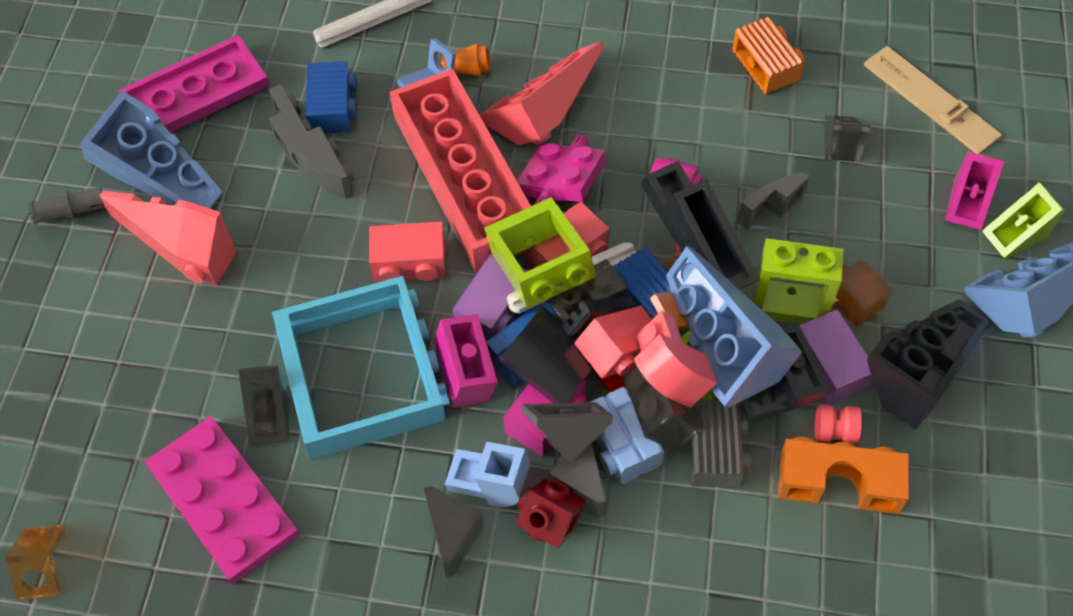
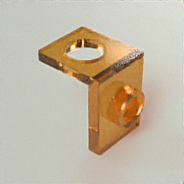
M63 524L23 529L5 557L18 600L57 596L60 589L51 556L65 533ZM26 570H38L45 576L46 584L41 587H31L24 582L22 574Z

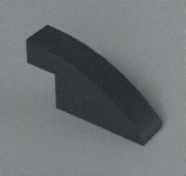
M679 161L645 176L641 185L663 224L682 251L686 246L692 247L739 290L759 281L707 179L691 185Z

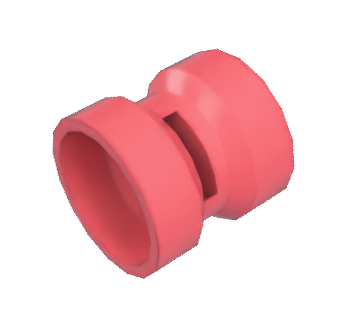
M818 404L814 425L815 441L829 444L833 440H838L857 446L861 436L862 425L860 408L846 406L843 409H835L832 405Z

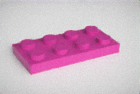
M238 34L123 87L118 92L120 94L123 90L152 108L160 117L162 124L171 133L270 86L267 75Z
M212 416L144 461L232 585L300 536L297 528Z

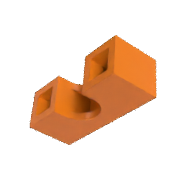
M796 437L785 440L780 453L779 499L818 503L825 490L826 479L833 476L846 478L855 485L859 496L858 509L899 514L909 499V454L898 453L889 447H876L874 449L858 448L848 442L818 443L808 437Z

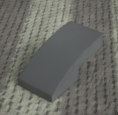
M804 172L793 174L759 188L741 202L737 223L748 230L770 209L782 217L804 197L810 176Z

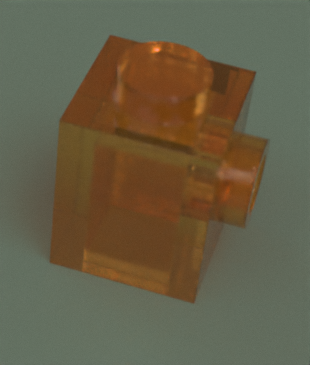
M860 259L850 267L848 265L842 266V281L834 304L856 327H859L885 308L892 289L883 281L881 274L877 270L870 268Z

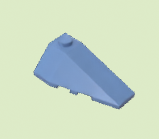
M123 90L80 142L85 160L128 185L153 197L162 198L169 205L175 206L178 200L212 209L222 195V190L200 164L193 160L185 151L177 137L171 134L162 124L160 117L154 110Z
M1073 242L1050 250V257L1018 262V270L1003 275L1002 270L990 272L964 286L965 294L1002 331L1020 333L1022 337L1038 336L1044 332L1045 328L1057 322L1073 303Z
M686 246L667 273L666 278L679 314L685 315L692 333L688 336L691 347L697 348L698 351L705 353L708 357L717 384L711 390L724 407L730 408L778 383L802 351L774 320L692 247Z

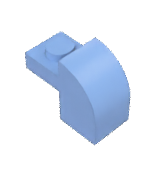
M486 442L483 454L457 449L444 485L450 492L485 498L491 506H513L520 499L531 462L525 449Z

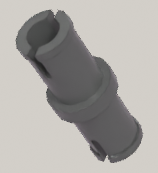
M101 186L72 194L64 191L60 192L58 197L28 202L29 213L34 224L66 217L69 220L75 218V214L106 209L100 198L102 193Z

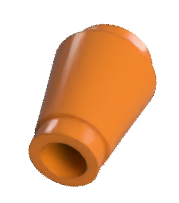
M479 43L454 51L456 53L454 67L456 75L483 76L484 72H491V58L487 45L480 46ZM441 55L443 69L446 68V59L444 55Z

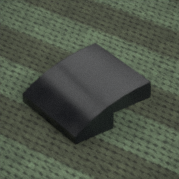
M541 306L499 361L552 403H567L593 367L574 344L580 335L568 336L562 328L564 322L544 306Z
M799 324L782 327V329L802 351L800 356L778 383L742 401L751 422L799 408L829 395L832 391Z

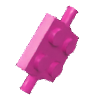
M580 134L575 137L570 146H558L553 143L540 144L517 179V182L525 196L537 199L533 205L551 197L555 202H583L606 163L605 150L587 147L589 144L588 138L585 135H581L580 138Z

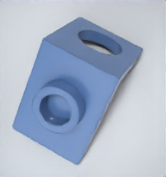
M436 38L431 39L428 67L398 78L397 85L404 87L452 68L454 70L456 53ZM438 51L441 52L446 59L445 69H443L438 63Z

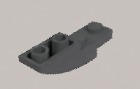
M282 84L270 88L269 92L277 115L269 117L275 139L285 155L305 176L317 185L345 199L352 197L349 182L354 181L347 162H339L337 157L340 156V152L333 137L326 138L320 126L312 129L306 118L300 119L298 114H301V110L295 96H288Z

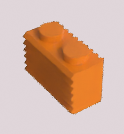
M767 16L765 19H761L759 22L755 21L753 24L750 23L748 26L744 25L735 31L732 47L733 53H736V57L743 63V67H746V70L749 71L753 80H756L757 85L760 86L764 94L800 81L805 65L804 56L798 48L794 49L787 41L785 30L781 26H776L770 17Z

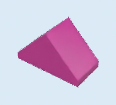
M967 151L953 182L945 221L979 230L982 229L1004 160Z

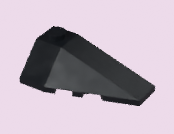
M958 299L933 311L929 317L919 322L914 320L898 332L893 330L885 334L867 358L882 407L916 430L939 402L991 320Z

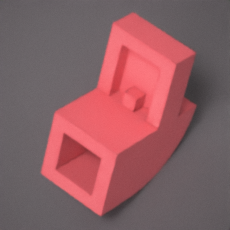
M661 311L636 335L641 352L634 358L635 363L645 379L665 397L691 408L717 384L707 355L683 344L672 315Z

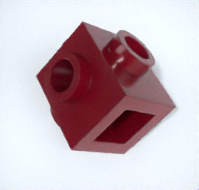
M544 478L533 488L528 486L522 493L517 504V508L521 512L515 525L526 530L527 534L533 539L547 542L559 548L573 534L587 501L570 492L565 484Z

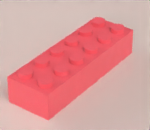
M452 68L390 91L394 118L476 273L479 272L492 253L484 227L529 208L531 205ZM524 250V251H522V252H520V253H518V254H515V255H513V256L515 257V256H518V255H520V254H523V253H525L526 250Z

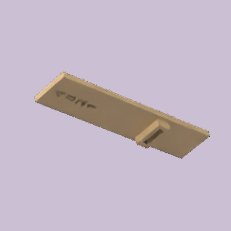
M888 46L864 62L866 68L974 153L981 154L1001 138L1002 134L972 112L968 105L960 99L954 98Z

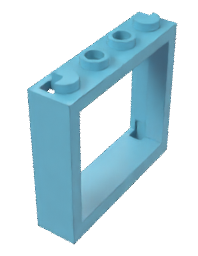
M403 276L272 312L304 445L311 460L446 420L444 406L450 404L444 382L436 383L434 373L440 372L434 350L426 351L424 341L430 340L424 318L419 320L416 318L414 310L420 309L418 298L414 289L408 291ZM399 306L428 401L320 432L296 335Z

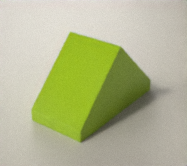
M1038 183L982 232L1000 254L1007 259L1048 239L1065 210L1043 184Z

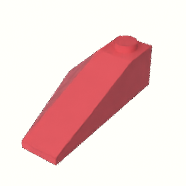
M602 41L578 49L550 67L548 73L525 83V89L513 96L507 95L480 114L484 124L517 145L529 142L538 145L548 140L552 136L550 131L562 122L604 48Z
M105 190L100 194V198L111 217L182 272L186 278L195 283L201 284L206 282L217 286L237 253L222 214L219 211L189 201L178 200L175 206L166 205V202L159 197H152L150 202H144L135 194Z

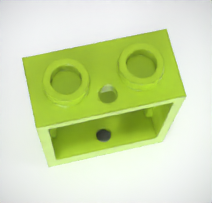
M552 197L484 227L494 258L527 309L596 277L589 248ZM560 235L571 252L524 273L513 255Z
M766 238L756 273L759 281L753 285L752 302L772 320L803 324L830 313L842 281L844 249ZM806 251L807 255L803 256L799 252ZM773 277L809 283L824 284V286L816 287L802 284L770 280V278Z

